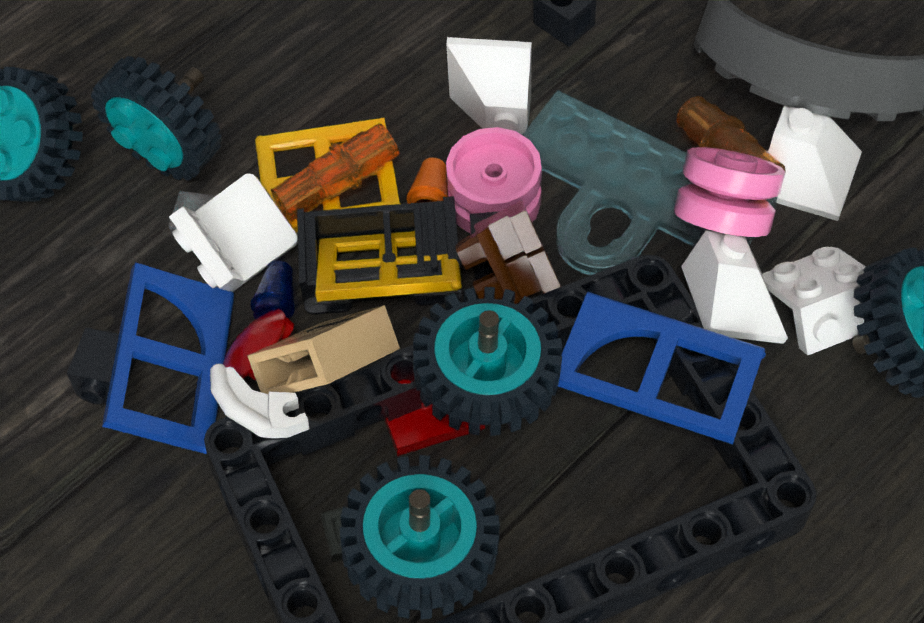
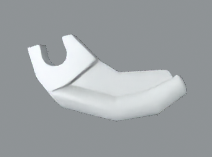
M216 364L211 367V393L225 415L263 438H288L309 430V422L305 412L296 417L286 416V413L299 408L296 393L269 391V394L254 391L233 367H225L223 364Z

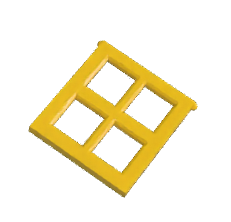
M385 118L266 136L259 135L255 139L260 182L281 212L279 190L320 184L323 210L400 204ZM371 137L375 163L339 169L334 168L331 143ZM314 146L318 172L277 178L274 152ZM377 175L382 201L348 207L340 206L337 181ZM297 214L285 216L296 233H298Z
M415 231L391 233L392 253L395 254L396 261L388 263L383 262L382 259L385 254L384 234L323 238L319 240L316 300L320 302L457 291L462 286L460 266L456 259H448V254L437 255V260H441L442 275L398 278V268L396 265L417 263V255L398 257L397 248L416 247ZM379 250V258L337 261V253ZM424 256V261H431L430 256ZM381 266L379 269V280L336 283V273L334 270Z

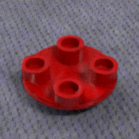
M280 309L272 310L260 316L238 335L230 346L223 365L225 367H233L243 379L249 376L256 380L247 355L288 338L294 329V323Z

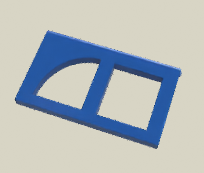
M135 262L130 273L102 427L207 454L204 437L208 428L216 422L218 402L211 393L210 369L216 364H223L226 356L234 302L233 292L218 287L212 288L208 284ZM144 289L159 294L183 312L197 333L201 354L136 335ZM132 358L198 376L191 426L123 408Z
M587 292L561 355L562 364L558 387L733 445L761 360L766 355L765 348ZM627 337L658 339L638 392L577 373L583 362L593 352L612 341ZM677 346L739 366L721 419L657 399Z

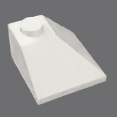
M447 37L450 98L482 129L499 127L527 135L531 103L532 42Z
M784 105L766 160L782 167L785 171V176L780 194L777 197L765 200L838 221L862 151L830 116L815 114L805 108Z
M706 230L681 266L703 328L731 338L784 344L788 339L746 237Z

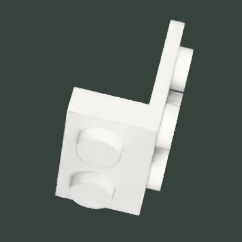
M253 174L243 175L198 210L193 211L183 206L169 216L177 228L172 232L173 236L187 253L193 250L202 263L197 269L212 288L218 286L220 289L234 292L298 244V234L259 179Z
M822 247L815 250L810 256L794 262L777 264L773 270L763 273L768 290L793 309L799 349L807 355L859 336L857 326L864 323L863 318L854 316V306L861 304V302L853 298L854 289L861 287L856 281L858 276L864 273L863 269L865 266L839 248Z

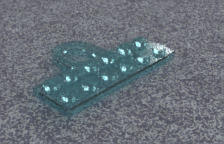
M558 90L522 134L531 140L540 153L542 171L580 189L560 215L556 232L558 251L563 260L573 269L587 275H593L637 258L658 229L695 247L704 232L709 230L684 221L676 216L674 212L678 189L685 185L693 184L683 174L686 152ZM778 197L765 200L775 208ZM604 208H616L626 213L631 223L621 237L613 239L610 244L604 247H595L588 242L587 236L591 231L590 219L597 211ZM745 236L750 245L755 237Z

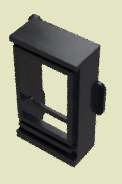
M454 196L443 197V201L308 212H304V208L297 209L299 283L304 308L308 314L347 312L351 310L353 302L414 297L416 304L427 306L435 305L436 303L445 304V297L455 293L459 301L461 300L462 286L457 291L320 302L316 300V239L384 234L385 254L382 259L383 262L388 263L396 261V256L392 253L391 233L415 231L417 263L396 265L398 268V278L442 275L441 260H437V255L448 254V259H456L460 266V258L455 247L458 243ZM424 256H430L431 261H424ZM381 266L334 270L336 273V283L379 280V269Z

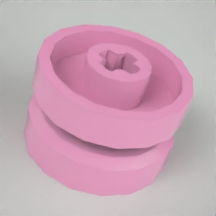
M494 127L471 132L463 136L451 148L446 161L448 197L454 196L456 223L459 227L471 234L470 214L502 211L521 200L531 221L533 222L537 218L541 206L540 184L542 181V166L540 153L531 140L516 131Z
M706 147L687 150L683 174L693 184H688L678 189L674 206L676 216L696 226L720 233L747 237L767 236L771 232L776 210L765 199H771L780 194L785 176L783 168L770 161L735 151Z

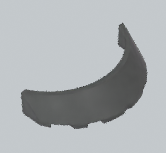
M708 0L695 38L694 47L698 53L705 52L715 61V71L727 80L739 78L751 84L749 92L788 107L805 108L815 114L849 119L852 113H865L872 116L876 121H895L897 113L918 111L924 116V55H874L816 44L781 32L754 19L736 7L730 0Z

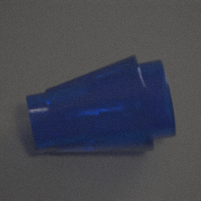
M272 261L268 264L250 303L255 319L276 309L282 310L288 319L294 314L293 269L288 263Z

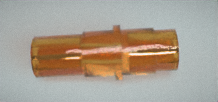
M701 96L692 97L681 106L677 114V124L699 147L718 148L755 156L782 167L786 173L785 166L758 144V140L745 130L744 123L736 116L727 115L715 104H710Z
M378 123L365 132H359L340 145L337 143L330 145L327 153L310 162L305 169L272 188V196L285 217L290 222H293L297 219V209L304 208V212H308L327 200L331 201L350 188L355 190L360 188L363 180L383 169L385 164L399 156L398 147L388 130Z

